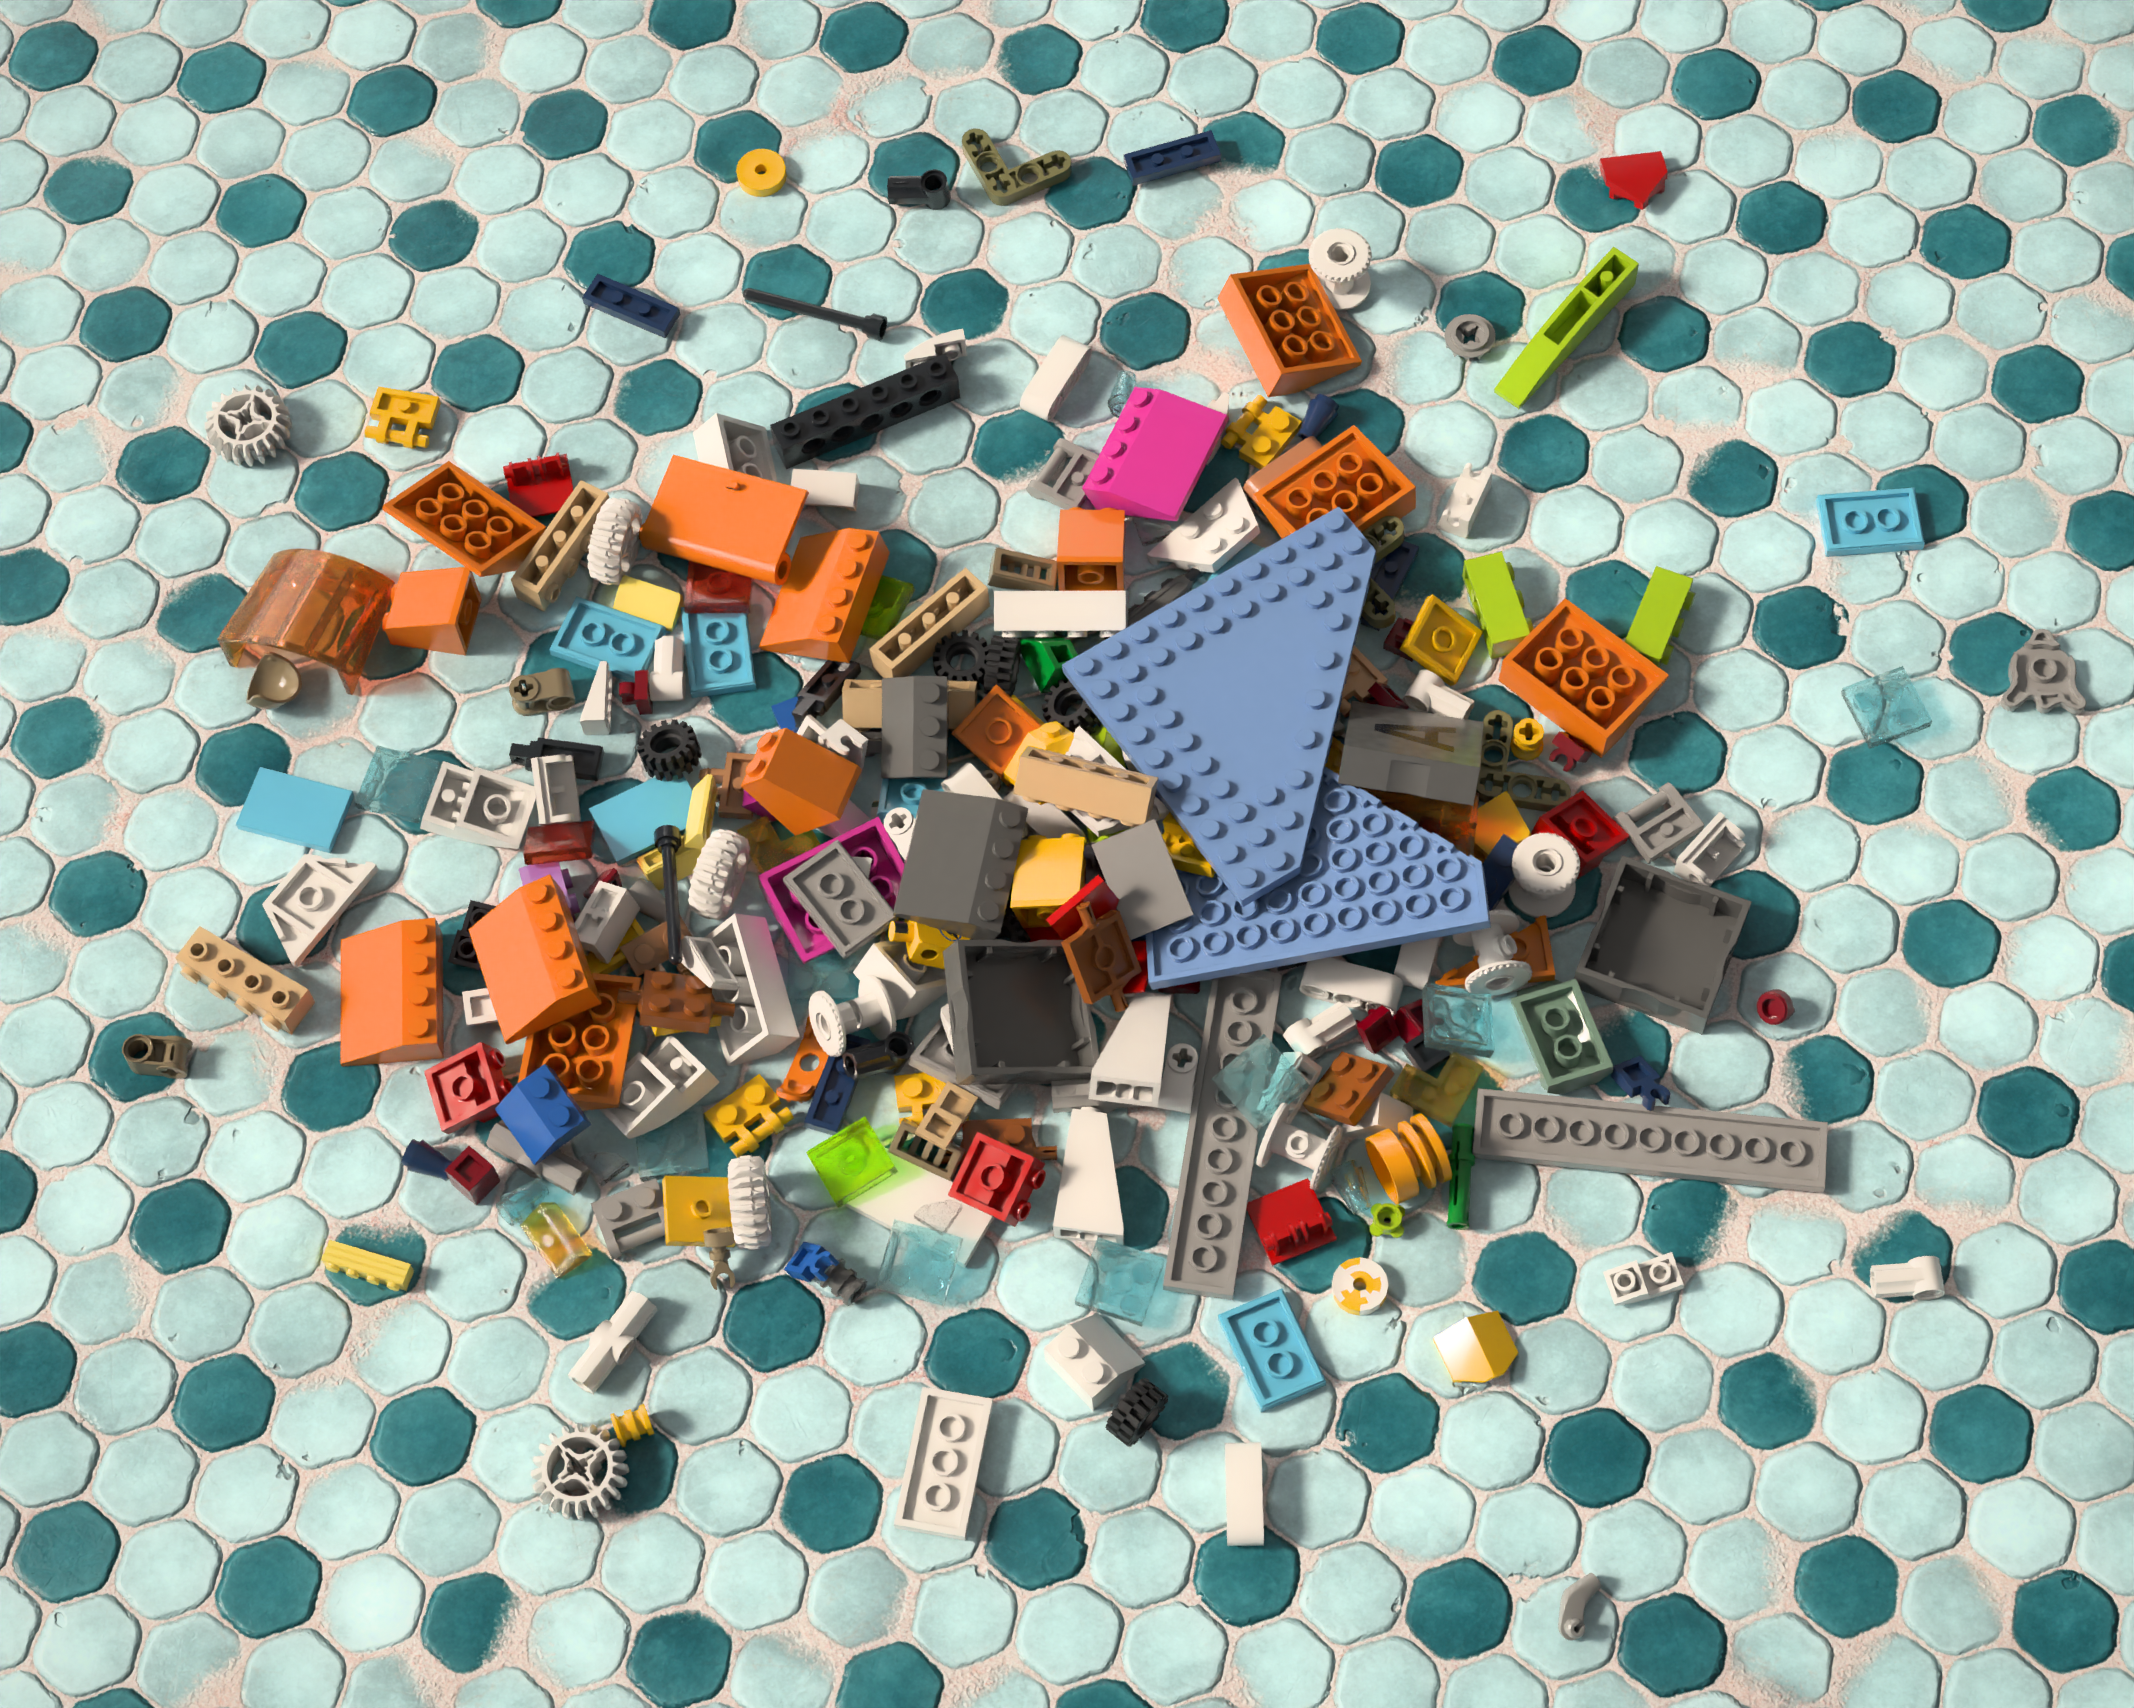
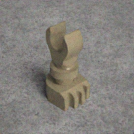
M730 1226L705 1230L703 1232L705 1247H712L709 1257L710 1260H713L714 1265L710 1273V1282L713 1288L717 1290L716 1278L719 1274L725 1273L729 1276V1284L732 1289L735 1284V1276L729 1268L728 1259L731 1257L730 1250L726 1249V1246L735 1243L733 1228Z

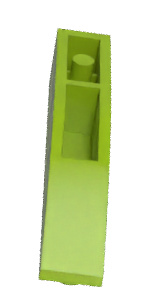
M1613 247L1573 289L1539 329L1494 388V393L1520 409L1636 284L1639 263Z

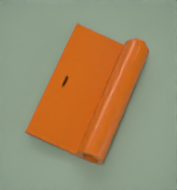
M673 455L647 519L640 527L639 539L645 549L780 586L784 584L790 573L791 559L785 551L809 492L805 489Z

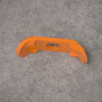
M810 1016L807 1017L804 1036L783 1084L776 1089V1095L786 1099L788 1102L798 1101L803 1103V1101H808L814 1096L829 1056L823 1051L814 1035ZM810 1055L817 1056L819 1058V1065L815 1070L807 1072L801 1069V1062L805 1057Z

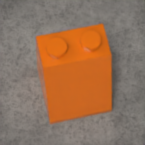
M1073 507L1069 510L1060 509L1057 548L1059 591H1124L1125 510H1117L1110 507L1101 510H1085L1080 507Z
M466 567L401 572L398 584H394L391 590L392 605L390 612L384 614L382 623L383 631H386L390 644L466 656L482 600L472 571Z
M783 728L773 733L768 732L763 735L757 743L758 749L753 760L746 767V776L741 787L795 836L840 820L862 769L857 764L788 728Z

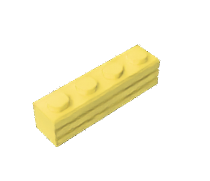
M329 1240L322 1256V1262L326 1269L331 1272L338 1273V1271H342L354 1279L362 1277L371 1284H385L387 1288L394 1291H399V1289L407 1291L414 1273L409 1263Z

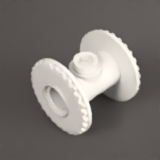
M1345 228L1324 231L1318 235L1309 249L1310 266L1316 273L1335 311L1350 310L1360 305L1368 296L1371 286L1370 275L1367 271L1372 259L1370 245L1358 232Z
M1551 833L1534 834L1524 839L1515 849L1512 858V870L1516 878L1508 889L1512 902L1521 912L1536 918L1542 915L1550 918L1564 912L1573 901L1575 881L1580 870V859L1574 846L1562 836Z
M1508 910L1489 911L1491 928L1452 935L1457 944L1474 946L1475 953L1479 956V969L1472 972L1465 980V987L1472 995L1489 997L1512 992L1524 986L1532 977V969L1528 963L1511 960L1513 954L1517 952V946L1509 934L1518 929L1519 919L1516 914L1508 912Z
M874 975L862 977L858 989L859 997L836 1004L825 991H817L810 997L809 1016L814 1035L823 1051L831 1057L841 1056L845 1052L846 1034L869 1027L879 1040H884L890 1033L896 1031L897 1023L894 1004L888 990L878 977Z
M1282 1103L1268 1125L1259 1148L1256 1163L1259 1167L1264 1168L1272 1154L1275 1153L1313 1169L1310 1189L1317 1190L1326 1178L1334 1161L1342 1138L1343 1128L1336 1125L1327 1140L1286 1123L1290 1104Z

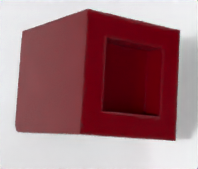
M470 1146L445 1169L451 1184L476 1206L500 1182L494 1166Z

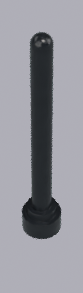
M746 288L743 291V297L746 300L861 329L862 333L866 334L867 338L881 341L886 332V316L873 313L871 316L861 317L752 288Z
M663 825L654 831V845L662 854L669 961L673 965H678L682 962L683 955L675 853L681 846V832L676 826Z

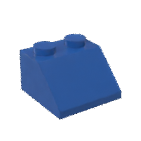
M546 1064L517 1083L495 1108L534 1165L540 1163L592 1125L555 1071Z

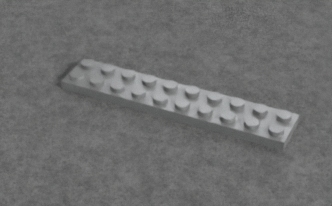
M1258 970L1212 979L1163 1290L1233 1300L1261 1113L1259 1112L1263 1105L1282 973Z
M1478 1088L1472 1154L1478 1159L1823 1193L1826 1178L1828 1122L1655 1106L1653 1111H1649L1642 1104Z

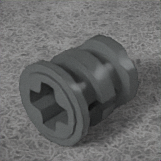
M839 1259V1264L837 1266L832 1265L825 1273L829 1278L826 1281H821L820 1286L822 1288L828 1286L832 1288L831 1293L836 1297L841 1296L843 1303L849 1306L862 1294L867 1286V1281L864 1278L858 1279L856 1277L857 1272L852 1268L846 1269L845 1260Z

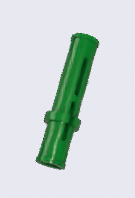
M1465 1123L1452 1125L1451 1153L1448 1154L1452 1178L1449 1184L1448 1220L1446 1226L1454 1230L1469 1228L1471 1168L1475 1165L1476 1157L1472 1154L1474 1127Z

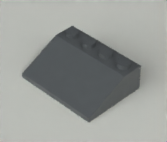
M923 789L893 915L973 940H994L1001 932L1029 808L997 798Z

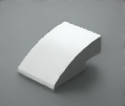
M443 761L422 817L420 829L470 843L519 849L536 800L535 787L478 767L475 768V771H471Z
M670 1034L647 1058L639 1051L627 1063L619 1107L599 1110L628 1139L652 1131L676 1118L708 1094L719 1081Z

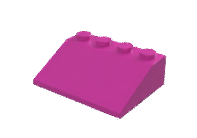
M1134 387L1082 490L1096 510L1110 507L1117 510H1125V515L1178 521L1229 417L1227 414L1161 389Z
M879 816L758 875L759 888L803 964L835 949V947L783 882V878L838 839L851 857L872 858L869 880L894 910L905 864Z

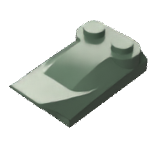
M1556 979L1518 990L1517 996L1511 998L1512 1007L1540 1074V1084L1547 1093L1564 1094L1596 1084L1613 1073V1064L1576 979L1566 982Z

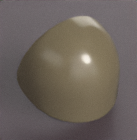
M264 653L250 681L246 703L259 709H275L290 702L301 690L302 681L298 669L291 661L277 653Z

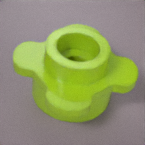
M1376 1203L1371 1207L1370 1212L1373 1215V1224L1370 1225L1369 1230L1373 1236L1380 1237L1383 1234L1400 1238L1404 1234L1402 1218L1405 1216V1209L1403 1206L1391 1203ZM1389 1218L1391 1222L1385 1223L1384 1219Z

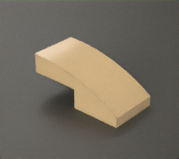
M947 1081L935 1103L930 1106L915 1134L946 1151L976 1105L978 1097Z

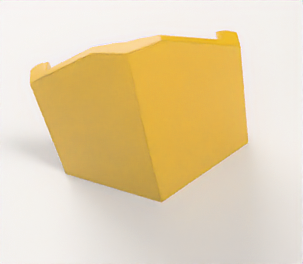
M1498 1310L1466 1317L1433 1338L1453 1382L1461 1383L1462 1381L1485 1383L1502 1376L1519 1353Z

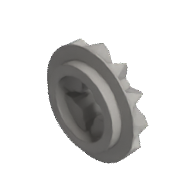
M1465 314L1458 316L1445 329L1446 348L1453 352L1454 357L1459 355L1464 357L1466 361L1474 357L1480 360L1485 353L1491 352L1492 346L1495 343L1493 326L1488 320L1478 315ZM1476 332L1475 342L1469 341L1463 344L1464 335L1469 337Z

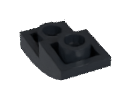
M470 900L462 930H457L448 960L449 963L482 971L468 929L496 906Z

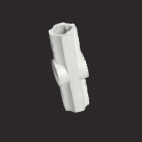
M632 1291L612 1318L604 1320L596 1328L590 1338L589 1348L568 1374L569 1378L587 1393L594 1394L616 1364H623L631 1355L637 1343L636 1338L658 1311L656 1306L642 1294Z

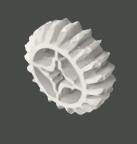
M245 384L243 391H238L233 387L232 394L229 396L221 393L222 401L212 402L213 411L206 412L208 420L205 422L206 438L209 445H212L214 452L218 456L221 455L227 463L233 460L238 467L244 461L250 467H252L254 460H259L264 464L265 457L268 455L276 458L275 449H284L285 443L283 440L290 439L289 429L292 428L288 407L285 406L283 399L279 395L275 396L270 388L263 391L259 385L251 390ZM261 412L272 416L271 420H265L264 416H260ZM231 431L233 435H236V439L227 437L225 432Z
M611 498L601 506L600 512L597 514L595 524H593V531L590 535L591 540L588 546L589 554L587 559L589 561L588 570L590 576L594 580L601 581L602 584L619 585L623 575L630 576V571L634 566L638 549L640 548L639 530L643 519L641 508L637 503L630 502V500L624 498Z
M719 829L707 839L706 845L702 848L699 858H697V864L690 881L691 887L689 889L690 897L688 901L691 911L710 920H720L732 909L748 869L750 847L747 838L731 830Z
M751 1155L731 1159L728 1164V1189L731 1222L736 1245L739 1249L748 1250L769 1247L772 1241V1218L765 1162L760 1156L752 1157Z
M577 1422L575 1432L570 1433L568 1427L563 1426V1436L560 1438L556 1434L550 1433L549 1438L552 1442L550 1446L540 1443L539 1449L544 1456L533 1457L534 1464L539 1467L531 1471L532 1478L538 1480L533 1485V1489L536 1493H542L539 1500L543 1505L550 1503L549 1509L551 1513L556 1514L562 1509L564 1519H569L575 1511L578 1520L583 1521L585 1511L588 1510L594 1518H597L598 1510L596 1508L602 1505L605 1510H610L611 1505L608 1499L611 1497L615 1500H620L621 1494L616 1487L623 1488L627 1486L626 1479L621 1476L629 1472L628 1465L622 1463L627 1458L624 1450H618L620 1442L617 1438L609 1440L610 1433L606 1429L598 1434L596 1425L591 1424L587 1431L584 1432L582 1424ZM580 1447L596 1449L594 1452L590 1450L585 1454H576L572 1451ZM562 1457L565 1462L564 1470L557 1475L559 1479L553 1483L552 1474L554 1467ZM608 1460L607 1474L601 1485L598 1486L595 1482L596 1473L602 1468L601 1464ZM571 1462H574L577 1467L586 1471L585 1474L589 1480L588 1482L583 1476L574 1473L575 1469ZM576 1489L586 1490L589 1494L583 1496H568L564 1493H570Z

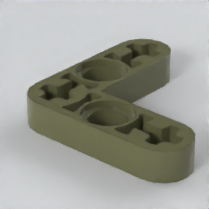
M974 128L966 131L962 136L963 154L989 199L996 205H1009L1063 182L1071 175V158L1064 151H1051L1008 170L985 131ZM975 141L977 144H981V154H978L976 146L971 144V142ZM987 162H993L997 165V168L991 172H985L980 167ZM1057 163L1059 166H1063V168L1058 169L1053 164ZM1028 173H1034L1039 177L1033 183H1026L1022 180V177ZM997 180L1000 181V185L1007 192L1003 193L1001 190H997Z
M1385 516L1361 532L1376 550L1375 564L1398 548L1405 539L1404 524L1395 516ZM1387 529L1390 532L1395 530L1396 535L1392 536L1390 533L1384 535V530ZM1370 577L1369 592L1361 616L1374 628H1387L1394 623L1396 618L1395 603ZM1374 600L1375 606L1381 611L1386 609L1387 614L1378 613L1375 615V607L1371 602Z
M1501 710L1491 711L1485 716L1483 720L1481 762L1475 793L1476 798L1485 803L1489 802L1503 792L1504 782L1508 783L1507 792L1518 808L1548 812L1571 797V789L1564 780L1506 771L1513 720L1508 713ZM1495 722H1500L1502 727L1499 740H1492ZM1489 750H1496L1501 753L1503 758L1497 763H1491L1484 758V754ZM1486 781L1493 782L1491 791L1485 790ZM1518 784H1524L1531 789V794L1527 797H1518L1514 794L1513 788ZM1537 787L1542 788L1540 799H1536ZM1553 790L1559 791L1560 797L1558 801L1552 800L1551 794Z

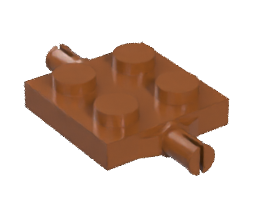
M1081 903L1076 908L1083 923L1082 927L1078 932L1061 942L1084 1003L1094 1004L1104 996L1110 995L1115 1011H1124L1129 1005L1124 996L1123 987L1142 970L1120 911L1110 910L1096 919L1091 903Z
M645 970L643 985L639 991L619 988L617 1003L637 1005L640 1012L639 1025L708 1034L710 1020L713 1015L733 1018L735 1003L715 1001L712 988H709L697 976L673 974L663 971Z
M1032 1118L966 1120L962 1126L963 1139L960 1147L966 1150L961 1158L960 1166L977 1132L1033 1156L1038 1160H1057V1145L1036 1147L1032 1134ZM946 1150L940 1165L948 1164L953 1152Z

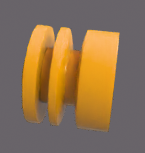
M1422 1113L1410 1117V1124L1407 1121L1398 1123L1397 1129L1400 1140L1390 1129H1384L1365 1138L1366 1151L1376 1177L1388 1197L1395 1204H1400L1419 1195L1417 1178L1428 1189L1436 1187V1179L1440 1183H1444L1452 1178L1451 1166L1444 1144L1431 1123Z

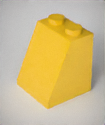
M1069 833L1061 835V838L1048 839L1043 835H1032L1027 840H1021L1013 877L1011 909L1023 928L1052 927L1046 919L1085 886L1086 859L1084 847L1088 843L1085 837Z

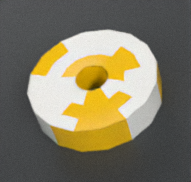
M1359 1257L1349 1259L1337 1268L1333 1275L1331 1289L1333 1298L1341 1309L1349 1314L1361 1316L1371 1314L1382 1306L1386 1300L1389 1284L1387 1275L1379 1264L1371 1259ZM1357 1282H1362L1366 1285V1289L1358 1291L1353 1285Z

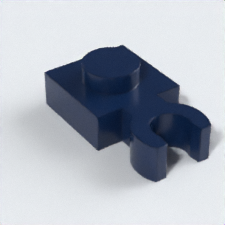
M1641 1055L1613 1066V1073H1611L1613 1080L1630 1098L1640 1095L1642 1097V1105L1647 1110H1654L1655 1098L1659 1099L1664 1105L1669 1104L1670 1091L1665 1086L1660 1085L1661 1076Z

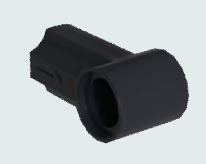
M928 170L922 176H889L888 178L889 204H925L930 209L939 210L950 203L951 195L947 177L940 170Z
M892 1032L884 1040L846 1050L842 1055L843 1068L847 1077H851L854 1081L880 1073L897 1074L902 1070L914 1052V1042L910 1036L903 1032Z

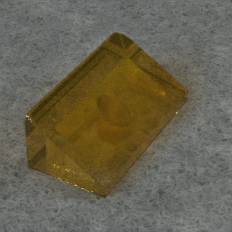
M542 1202L520 1224V1227L556 1278H561L592 1256L589 1248L555 1202Z

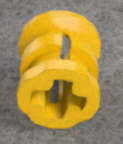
M1531 718L1522 719L1515 725L1514 735L1510 743L1511 752L1515 757L1520 760L1529 761L1540 756L1544 746L1543 726L1537 720Z
M644 1404L639 1405L638 1410L634 1412L631 1409L624 1411L625 1415L618 1417L614 1413L610 1414L614 1430L622 1448L626 1447V1441L631 1438L636 1441L641 1439L640 1435L647 1433L649 1436L655 1434Z

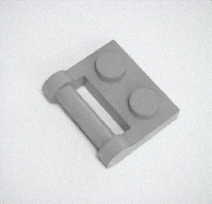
M1059 438L1053 447V454L1037 478L1030 481L1026 491L1036 499H1044L1065 510L1073 507L1081 508L1087 499V495L1082 490V487L1099 455L1066 439ZM1069 457L1072 458L1053 488L1048 486L1047 484L1063 460Z
M1668 782L1659 787L1658 793L1628 812L1621 811L1613 816V820L1630 835L1628 839L1648 864L1701 832L1704 828V823L1675 787ZM1665 803L1672 806L1639 828L1634 824Z
M656 1178L591 1203L612 1260L621 1257V1253L665 1236L663 1195ZM660 1217L662 1221L617 1240L615 1239L614 1234Z

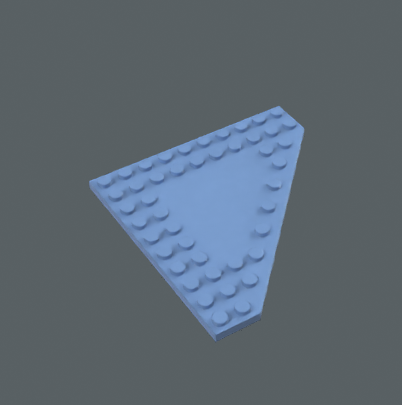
M1340 507L1335 508L1062 664L1065 676L1137 770L1142 774L1159 778L1156 795L1242 907L1299 875L1303 865V856L1312 828L1313 814L1323 782L1324 768L1328 761L1332 735L1342 702V693L1351 665L1352 651L1356 644L1360 618L1370 585L1369 580L1376 560V550Z
M1325 767L1318 802L1313 814L1312 828L1308 844H1306L1303 865L1299 875L1242 907L1217 873L1211 878L1176 869L1194 915L1145 934L1149 985L1154 990L1491 928L1484 867L1480 860L1472 855H1465L1457 850L1455 845L1434 832L1431 834L1419 827L1416 821L1401 812L1393 811L1381 803V800L1360 787L1357 789L1351 785L1339 784V775ZM1164 819L1157 820L1161 834L1164 833Z

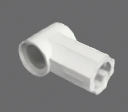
M662 636V638L655 640L654 671L650 672L649 678L651 701L685 700L684 642L674 636Z
M1420 670L1403 697V701L1414 711L1431 712L1437 715L1461 719L1469 718L1475 702L1445 686V683L1438 675L1428 670Z
M1338 1002L1310 1020L1303 1018L1295 1022L1285 1031L1283 1036L1294 1052H1302L1314 1061L1327 1050L1328 1045L1356 1029L1357 1023L1349 1008Z
M1922 1256L1911 1259L1908 1263L1873 1265L1870 1268V1285L1874 1298L1913 1295V1298L1917 1300H1931L1945 1294L1940 1260L1936 1256Z

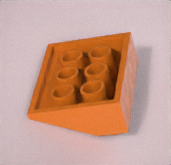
M1310 264L1230 274L1217 299L1268 397L1300 392L1361 365L1362 360Z
M1353 425L1254 493L1253 498L1281 539L1337 507L1343 510L1360 532H1363L1385 516H1395L1401 519L1416 508V486Z
M450 461L385 503L382 509L480 577L517 571L546 530V526Z
M846 528L800 537L791 561L789 576L781 587L759 648L764 651L850 663L890 554L880 533L877 531Z
M1565 598L1503 659L1498 681L1602 758L1627 732L1666 682L1669 674Z
M550 874L519 887L468 929L504 1041L507 1045L602 1004L565 894Z
M436 918L401 920L341 939V1066L444 1058L443 934Z
M591 973L602 1004L527 1036L518 1083L546 1064L555 1071L582 1111L618 1108L637 1005L617 1003L618 990L621 988L639 991L642 983L641 978Z

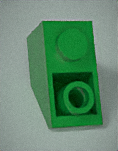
M1035 636L1017 638L1021 641V655L1041 693L1051 692L1049 689L1053 685L1057 689L1060 686L1058 681L1061 679L1066 683L1068 682V678L1063 673L1062 664L1078 656L1069 639Z

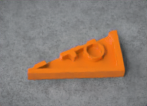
M1542 915L1536 918L1533 924L1520 932L1515 931L1509 934L1517 946V952L1513 954L1511 960L1523 961L1531 966L1532 977L1527 983L1555 980L1546 915ZM1473 956L1472 961L1457 970L1453 968L1445 973L1440 980L1435 981V992L1466 990V978L1472 972L1479 969V956Z

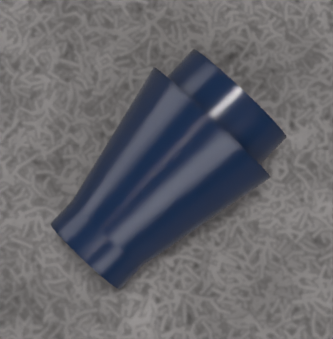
M1317 394L1315 399H1310L1298 436L1303 440L1311 436L1317 439L1338 416L1337 410L1339 405L1333 399L1323 394Z
M412 1139L401 1160V1164L407 1166V1171L441 1178L445 1181L449 1179L445 1169L453 1162L423 1139L420 1142Z

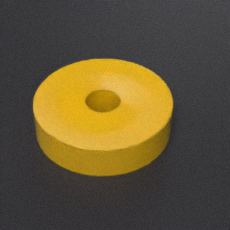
M752 150L746 153L737 164L738 183L742 190L749 195L756 197L770 196L778 192L786 182L787 173L784 160L772 150Z

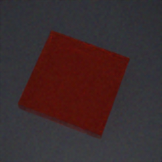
M689 561L684 601L685 613H750L753 578Z
M594 820L528 827L523 853L525 865L591 859L596 833Z

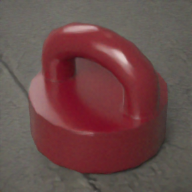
M1772 989L1762 994L1757 1002V1012L1760 1018L1770 1025H1778L1788 1020L1795 1013L1790 996L1780 989Z

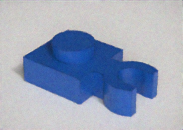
M803 1242L784 1270L795 1279L811 1282L813 1278L817 1277L820 1281H826L829 1277L824 1273L830 1265L837 1266L839 1261L822 1246Z

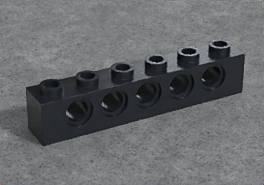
M942 354L771 424L773 444L785 468L789 469L959 399L958 376L947 355Z

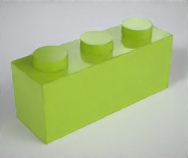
M1502 551L1464 560L1462 577L1480 629L1483 631L1482 635L1490 658L1495 659L1507 656L1534 629L1531 619L1529 617L1525 618L1522 610L1525 607L1523 595L1520 590H1515L1512 582L1515 581L1512 564L1505 562Z
M1656 566L1625 643L1660 668L1661 664L1668 665L1674 649V646L1669 644L1672 637L1679 638L1685 619L1680 617L1683 610L1690 611L1696 593L1691 591L1693 578Z

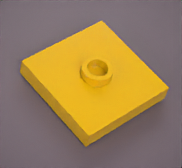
M1432 594L1426 598L1400 650L1427 670L1438 675L1446 684L1453 686L1458 682L1483 631Z
M665 1176L663 1178L666 1246L705 1247L703 1234L705 1230L730 1226L733 1228L728 1177ZM736 1242L726 1247H735Z

